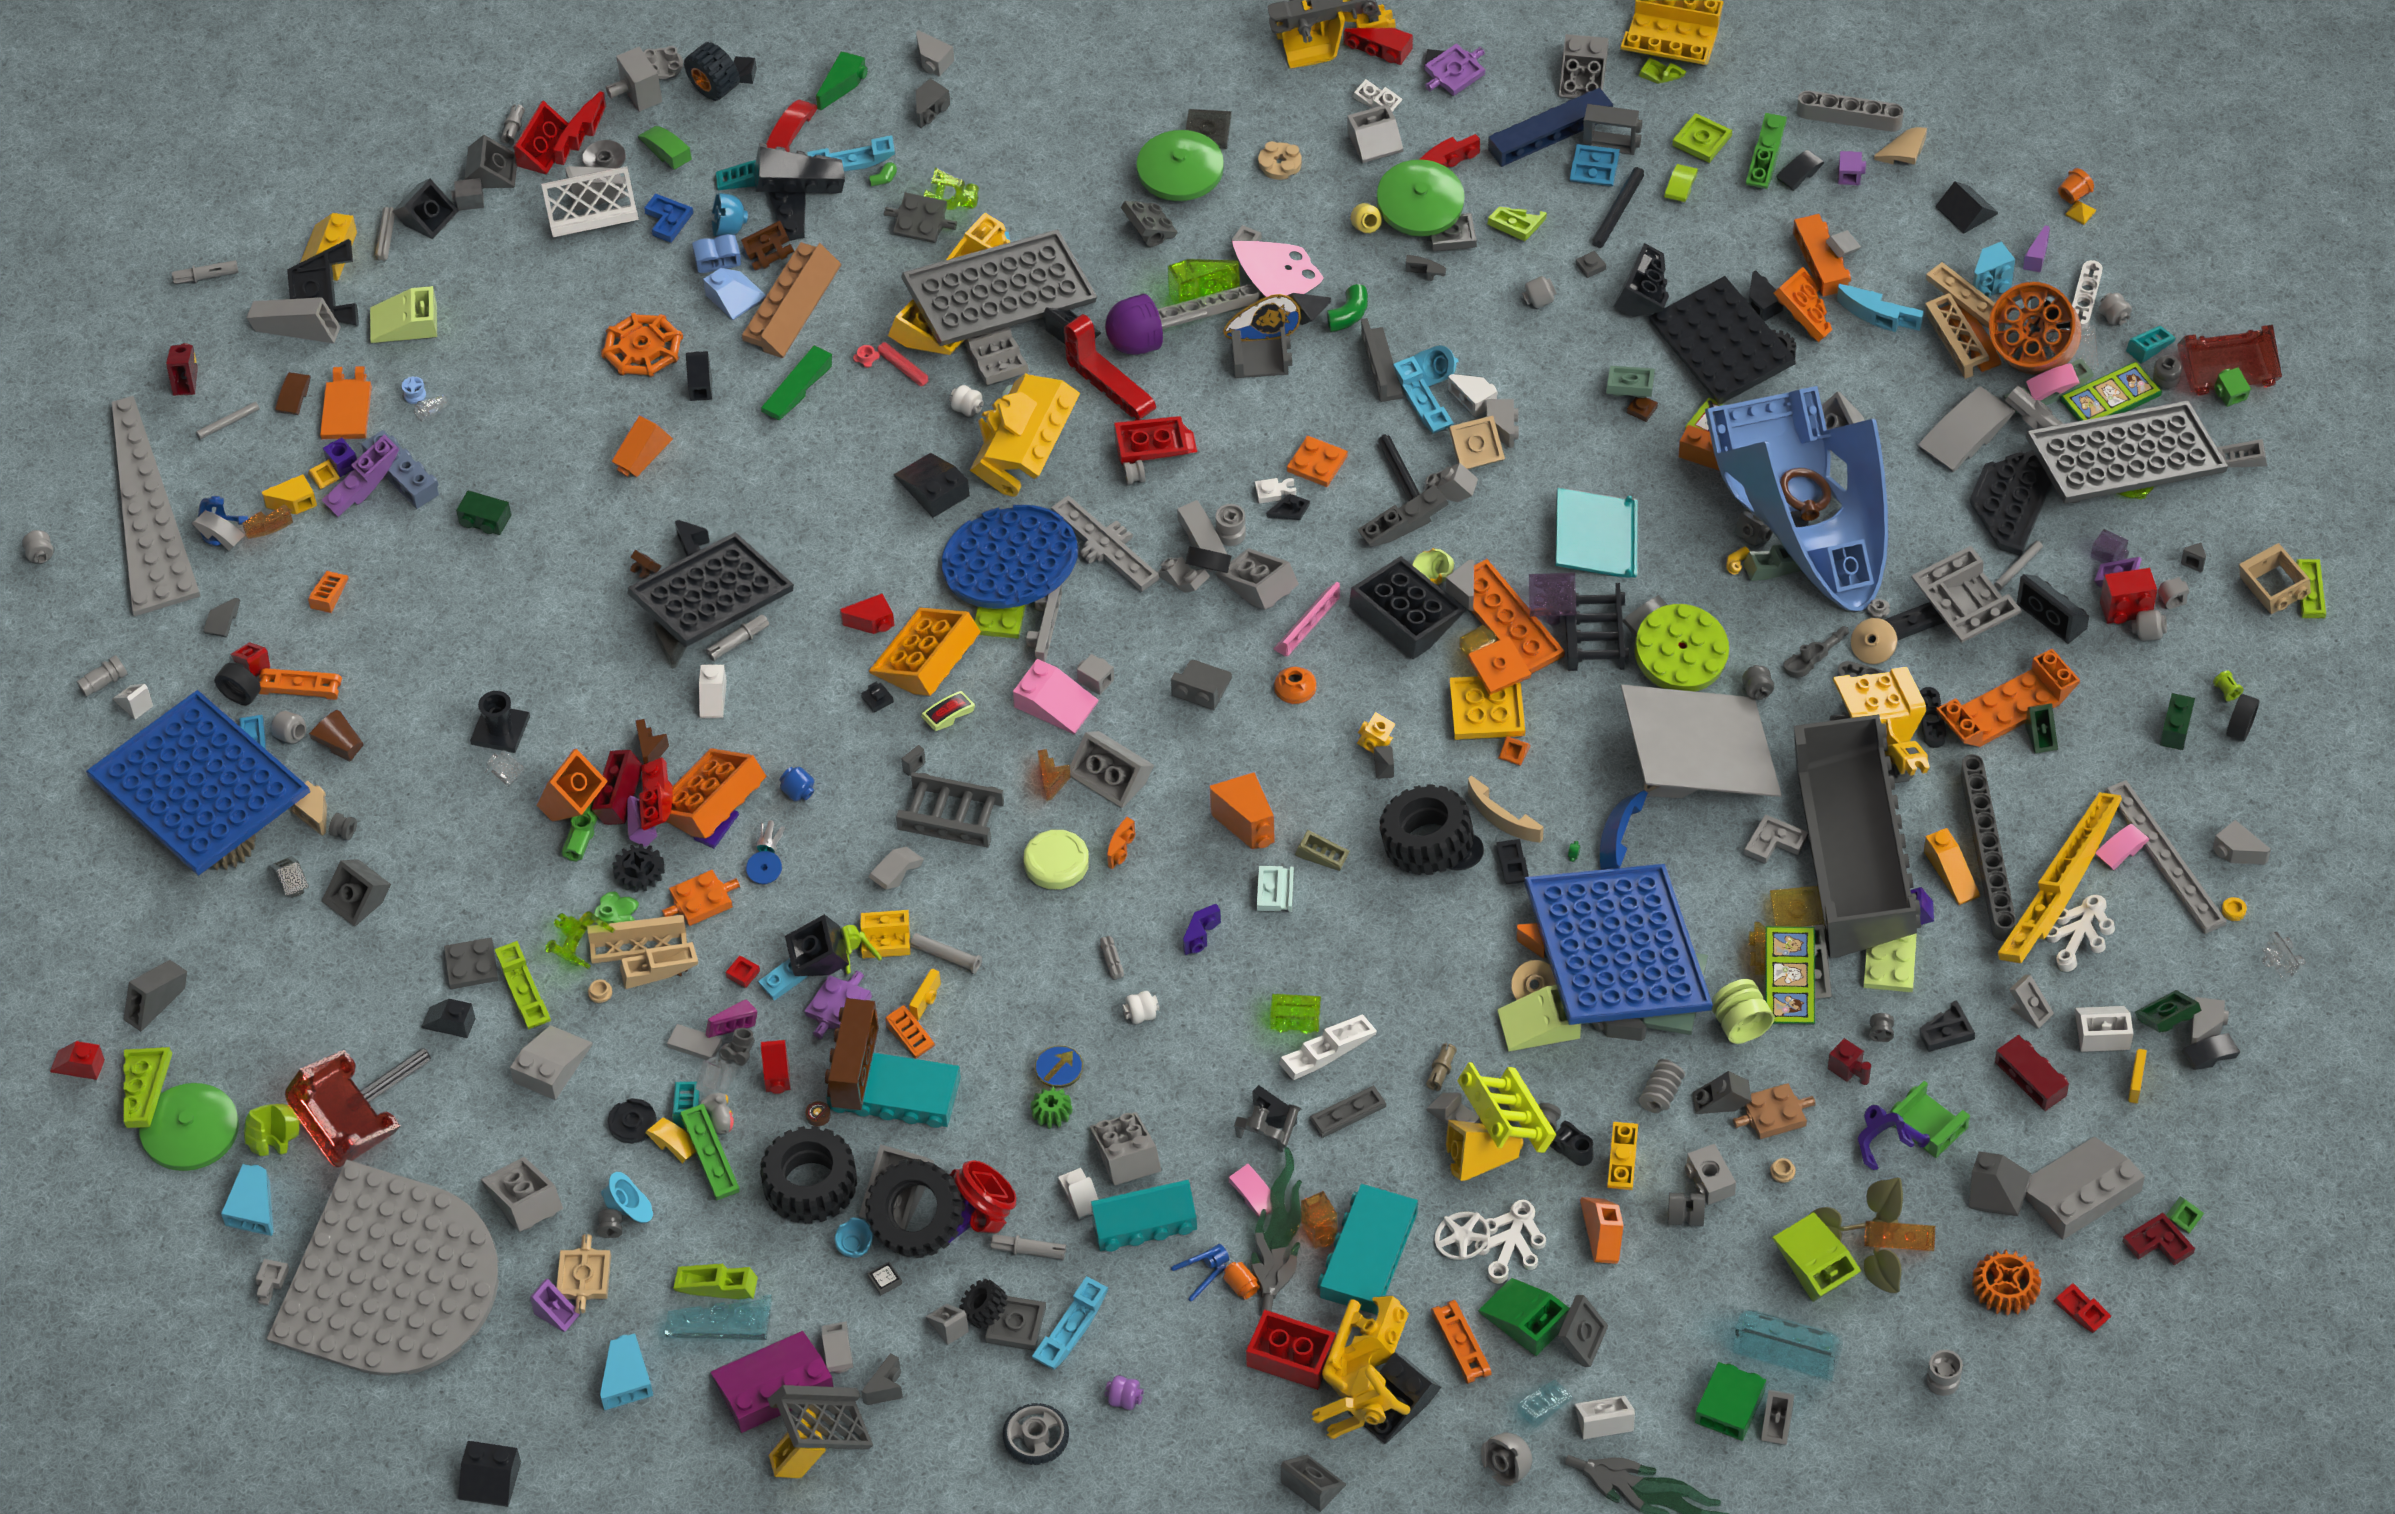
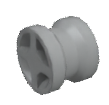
M1137 460L1133 464L1123 463L1127 485H1131L1135 481L1141 483L1146 481L1142 460Z

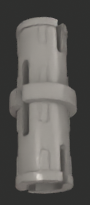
M516 104L512 105L509 117L504 122L505 129L501 136L503 143L508 144L509 138L511 139L509 144L514 143L517 131L521 129V119L525 112L522 105L518 104L516 110Z

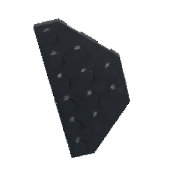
M2033 450L2026 453L2021 451L2006 456L2003 461L1997 463L1992 461L1984 465L1971 495L1970 504L2000 550L2022 556L2052 482Z

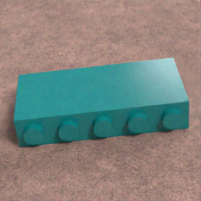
M873 1053L862 1109L854 1110L832 1107L831 1097L826 1095L827 1105L837 1113L846 1111L856 1113L862 1117L872 1115L878 1116L883 1120L898 1119L908 1124H928L933 1128L948 1127L961 1080L960 1067L952 1064Z
M1361 1183L1358 1192L1354 1191L1350 1201L1351 1210L1344 1214L1342 1221L1344 1228L1342 1233L1338 1232L1334 1240V1247L1336 1248L1334 1253H1329L1325 1265L1327 1270L1325 1274L1321 1273L1317 1288L1320 1289V1298L1345 1306H1348L1350 1300H1356L1361 1305L1359 1310L1378 1315L1379 1308L1372 1299L1373 1297L1386 1296L1418 1214V1200Z

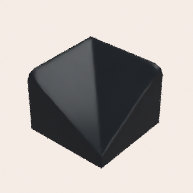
M735 56L734 64L739 72V83L753 84L757 70L756 59Z

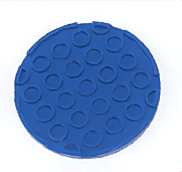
M1013 505V508L1000 510L998 507L981 513V517L972 522L970 520L967 521L951 536L942 555V572L945 581L957 597L975 606L1004 609L1032 603L1057 589L1068 578L1076 564L1078 544L1074 530L1071 525L1064 521L1061 515L1039 506Z

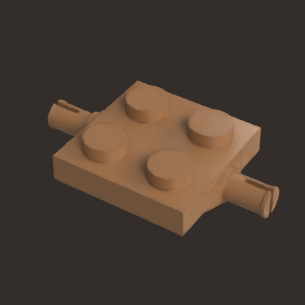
M1789 1083L1752 1093V1101L1744 1106L1746 1115L1733 1118V1124L1735 1128L1750 1124L1756 1130L1759 1139L1802 1128L1807 1125L1802 1109L1815 1106V1099L1813 1096L1799 1100L1794 1095Z

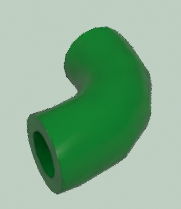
M1356 284L1350 286L1345 292L1346 303L1340 308L1327 310L1330 332L1349 328L1361 320L1368 307V293L1364 285Z

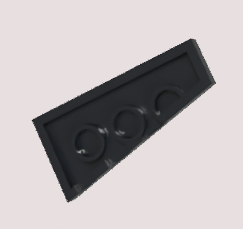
M768 192L777 222L781 221L789 240L805 238L806 193Z

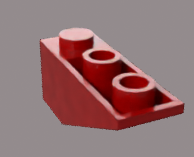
M1345 28L1344 44L1352 49L1364 51L1370 56L1385 59L1389 63L1402 65L1413 49V35L1396 28Z

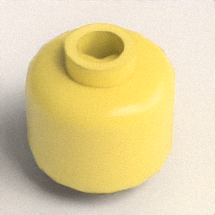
M1368 203L1357 205L1351 212L1350 219L1352 225L1363 233L1375 232L1382 223L1381 212L1378 208Z

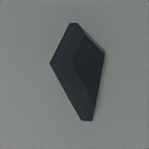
M1289 493L1266 513V516L1268 518L1301 520L1310 505V501Z

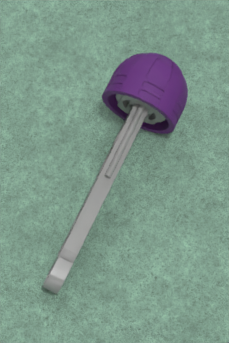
M1247 284L1157 309L1147 294H1140L1121 300L1111 308L1106 318V334L1110 343L1118 351L1131 355L1145 354L1161 348L1163 329L1249 306L1266 296L1255 284Z

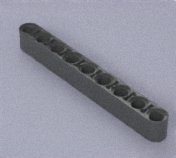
M1970 754L1962 760L1960 777L1992 934L1997 940L2006 941L2015 928L2016 917L1984 762L1980 756Z

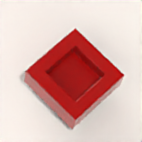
M739 955L725 972L726 978L747 988L760 972L759 965Z

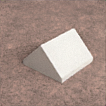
M1626 1396L1575 1404L1583 1439L1634 1431L1635 1412Z

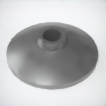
M612 140L596 141L590 144L583 153V163L586 167L620 168L626 160V152L623 146Z

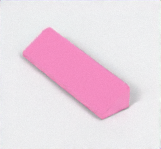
M1334 583L1321 594L1273 648L1275 651L1284 656L1291 654L1340 598V583Z

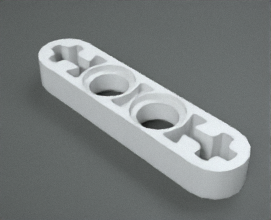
M2087 261L2084 263L2072 305L2078 315L2083 314L2080 322L2081 331L2085 330L2089 325L2102 276V265L2097 261ZM2091 269L2095 270L2093 273V278L2089 277V272ZM2084 285L2092 286V287H2093V290H2090V291L2084 290V289L2082 288V286H2084ZM2084 301L2087 302L2089 306L2081 307L2078 305V303Z

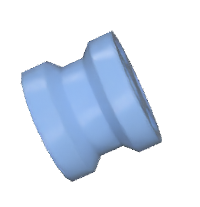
M412 376L402 382L404 399L408 403L417 404L425 399L426 392L421 378Z

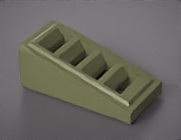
M1307 829L1295 856L1340 871L1350 851ZM1317 847L1322 848L1321 852L1316 851ZM1327 850L1331 851L1329 857L1324 855ZM1336 853L1340 854L1337 861L1333 860Z

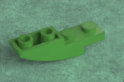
M1765 113L1746 185L1768 189L1782 145L1787 117Z

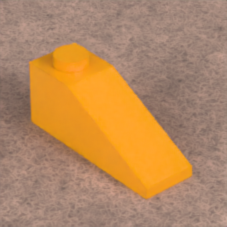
M1945 828L1926 836L1924 853L1958 905L1980 897L1960 847L1949 830Z

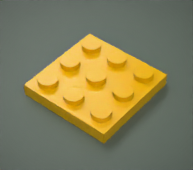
M1478 676L1450 678L1455 740L1525 736L1521 682L1489 695Z

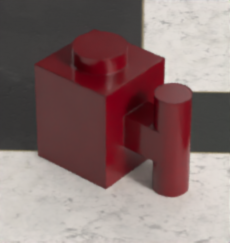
M1843 1038L1829 1053L1827 1069L1846 1082L1853 1075L1860 1078L1862 1085H1867L1870 1081L1871 1063L1863 1062L1864 1051Z

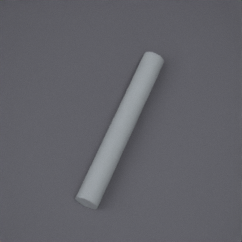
M253 402L196 431V434L202 439L258 411L260 408L257 402Z
M2036 541L1994 583V586L2001 590L2043 548L2042 543Z

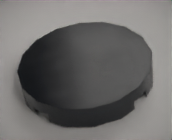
M631 1098L627 1099V1102L616 1104L609 1112L607 1120L613 1137L623 1143L630 1144L642 1142L649 1138L645 1132L657 1123L656 1113L650 1103L642 1099Z

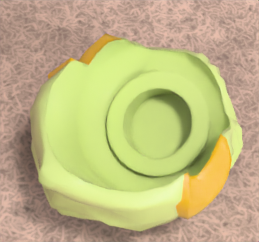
M1432 548L1428 552L1423 551L1418 554L1412 565L1439 586L1446 581L1447 576L1453 573L1455 563L1453 558L1441 549Z

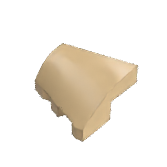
M1915 127L1906 130L1875 154L1874 160L1893 164L1895 160L1915 165L1926 140L1927 128Z

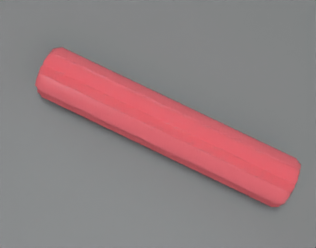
M883 342L878 346V352L881 356L919 386H924L928 383V375L888 343Z

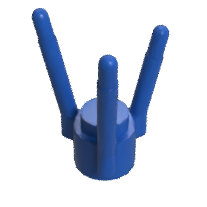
M1217 1244L1206 1252L1171 1267V1270L1175 1271L1204 1260L1208 1268H1215L1211 1275L1189 1297V1301H1193L1219 1273L1225 1270V1263L1230 1259L1223 1245Z

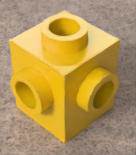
M1375 712L1370 722L1364 721L1359 729L1358 734L1361 737L1356 744L1374 754V747L1388 746L1393 737L1389 736L1394 728L1395 723Z

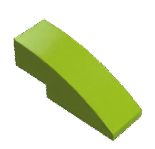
M723 1263L681 1266L677 1269L673 1289L678 1292L698 1296L738 1300L754 1299L758 1277L750 1267L727 1269Z

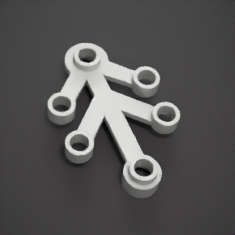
M2088 896L2083 900L2081 906L2071 910L2064 909L2061 913L2064 917H2059L2056 921L2060 925L2067 924L2070 919L2083 916L2081 920L2058 928L2053 926L2046 936L2048 942L2055 943L2060 938L2074 933L2066 949L2061 950L2056 957L2058 968L2061 971L2069 972L2076 968L2077 960L2075 953L2085 934L2090 941L2093 952L2101 953L2105 950L2104 939L2097 935L2091 924L2093 918H2096L2102 934L2110 935L2115 931L2113 920L2107 918L2104 913L2107 904L2102 896Z
M1527 1200L1515 1202L1511 1206L1509 1213L1494 1219H1486L1488 1224L1495 1226V1228L1490 1229V1235L1498 1231L1497 1227L1513 1222L1511 1229L1490 1237L1487 1248L1479 1253V1255H1486L1491 1248L1505 1243L1498 1261L1491 1263L1488 1268V1277L1493 1283L1500 1284L1508 1279L1509 1269L1507 1265L1515 1245L1523 1258L1524 1268L1533 1270L1538 1265L1537 1256L1532 1254L1520 1232L1524 1225L1531 1236V1246L1535 1249L1545 1247L1546 1237L1540 1233L1533 1221L1535 1208ZM1520 1211H1525L1527 1214L1521 1215L1518 1213ZM1541 1239L1543 1242L1538 1244L1534 1240ZM1476 1241L1475 1251L1479 1249V1245L1484 1243L1483 1241ZM1533 1259L1535 1262L1528 1264L1526 1260ZM1496 1272H1500V1273H1502L1503 1275H1502V1276H1495L1494 1274H1495Z

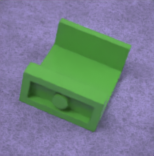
M1923 1081L1918 1087H1912L1902 1102L1898 1101L1895 1103L1890 1113H1897L1903 1118L1905 1123L1922 1134H1928L1930 1141L1927 1146L1922 1148L1937 1158L1968 1128L1970 1115L1962 1110L1954 1116L1926 1094L1928 1083Z

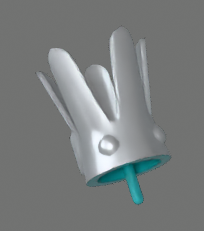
M772 820L768 822L764 837L763 823H761V837H759L757 843V850L759 852L769 851L775 853L776 845L782 837L785 827L782 826L775 837L771 839L774 822Z

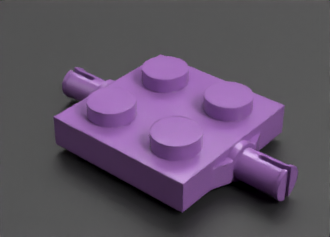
M1456 43L1425 64L1424 70L1433 78L1425 84L1426 89L1432 91L1437 86H1442L1452 96L1458 94L1485 75V69L1477 61L1478 58L1485 54L1484 50L1478 47V49L1469 53Z
M855 971L849 981H843L829 975L805 1010L806 1016L819 1023L813 1032L815 1037L822 1039L828 1028H840L839 1010L840 1007H844L846 998L871 999V991L858 986L864 977L860 971L859 973Z

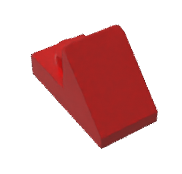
M249 642L230 654L234 662L242 664L255 677L260 675L262 669L270 668L268 651L263 646Z

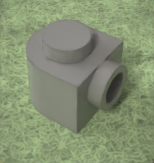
M2177 577L2161 583L2158 595L2168 609L2187 604L2189 588L2185 581Z

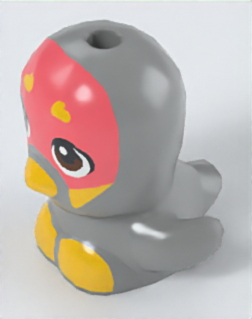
M714 1093L708 1095L700 1104L704 1103L716 1134L730 1132L734 1125V1119L731 1109L727 1107V1094Z

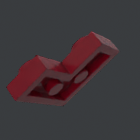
M2164 1213L2159 1214L2123 1236L2122 1241L2138 1260L2159 1248L2173 1265L2188 1258L2195 1251V1247Z

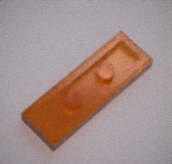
M1865 1221L1864 1246L1934 1251L1935 1226Z

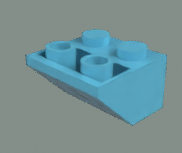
M2002 241L1982 249L1974 272L1973 286L1988 298L1999 292L2004 293L2012 286L2015 258Z

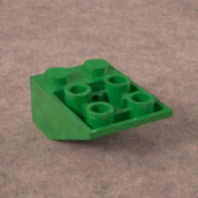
M1511 1278L1478 1312L1534 1356H1537L1559 1334L1570 1308L1551 1293Z

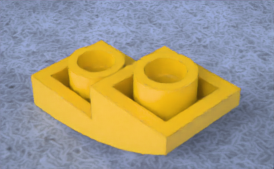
M665 1118L660 1119L645 1132L661 1150L667 1147L682 1164L696 1153L688 1133Z

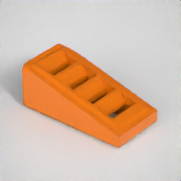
M326 571L308 598L310 608L332 613L349 579L348 575ZM330 578H333V579H338L339 581L336 582V581H331V580H329V579H330Z
M904 1005L886 1016L887 1029L915 1059L935 1046L930 1036ZM910 1025V1027L907 1028L905 1031H901L902 1029ZM914 1033H917L915 1036L908 1040V1037H910ZM921 1039L924 1040V1041H923L921 1044H919L918 1046H916V1047L913 1046L915 1043H917V1042L920 1041Z

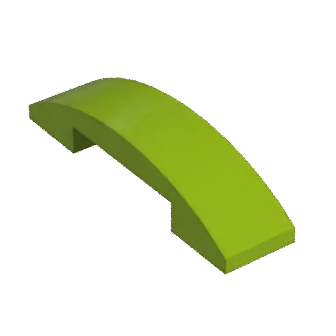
M518 941L496 948L495 953L504 977L528 1030L550 1022L551 1018L543 999H541Z

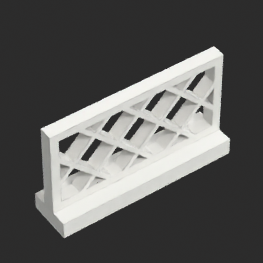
M627 166L541 184L553 237L639 220ZM624 173L625 182L621 188L611 182L616 174ZM600 178L606 182L599 192L589 186L593 179ZM578 182L584 186L578 197L568 191L572 183ZM608 185L618 190L613 200L602 195ZM557 187L563 192L555 201L548 196V188ZM587 189L597 195L591 205L581 199ZM565 193L576 199L570 209L559 203ZM623 193L629 197L630 205L621 207L615 202L620 194ZM600 197L610 203L606 210L599 211L594 208ZM578 202L588 207L584 215H577L572 212ZM557 206L567 212L563 219L553 220L552 213Z

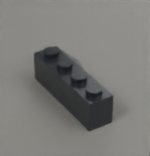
M759 143L753 171L756 192L842 193L845 175L841 159L817 154L812 157L807 156L802 151L792 153L785 151L783 147L777 146L775 149L767 148V144Z

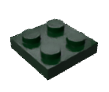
M2175 990L2135 1011V1014L2140 1022L2160 1033L2171 1030L2174 1025L2181 1021L2192 1019L2195 1014L2202 1010L2199 1002Z

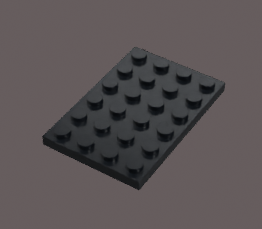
M1726 276L1665 307L1662 312L1649 316L1652 325L1718 405L1796 364L1795 357Z
M734 532L629 586L627 594L682 645L687 647L792 592L794 584L741 536Z

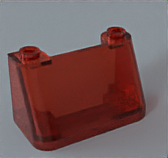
M2273 325L2261 326V330L2257 331L2248 330L2246 333L2209 338L2200 336L2196 339V334L2187 335L2177 344L2191 392H2196L2198 396L2209 394V390H2214L2218 374L2225 369L2232 370L2239 367L2248 385L2262 384V387H2270L2276 385V381L2282 378Z
M345 1049L300 1068L285 1090L287 1103L294 1110L330 1163L335 1167L344 1166L346 1159L353 1161L396 1133L400 1127L395 1116L391 1113L384 1111L377 1115L351 1078L355 1073L356 1065Z

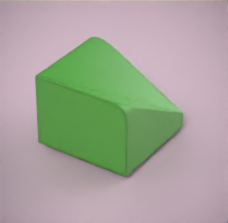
M2181 1196L2166 1214L2171 1221L2188 1233L2192 1231L2204 1215L2201 1210Z

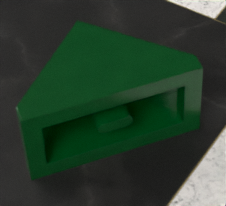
M2052 703L2028 707L2025 728L2035 754L2058 750Z

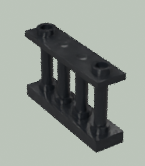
M1615 583V594L1579 595V593H1574V584H1564L1568 671H1578V662H1582V660L1619 659V669L1624 670L1625 661H1629V647H1624L1622 606H1625V592H1621L1620 583ZM1579 604H1615L1616 613L1580 614V611H1575V607H1579ZM1616 622L1617 631L1581 632V630H1576V625H1580V623ZM1581 641H1618V650L1582 651V648H1578L1577 644H1581Z

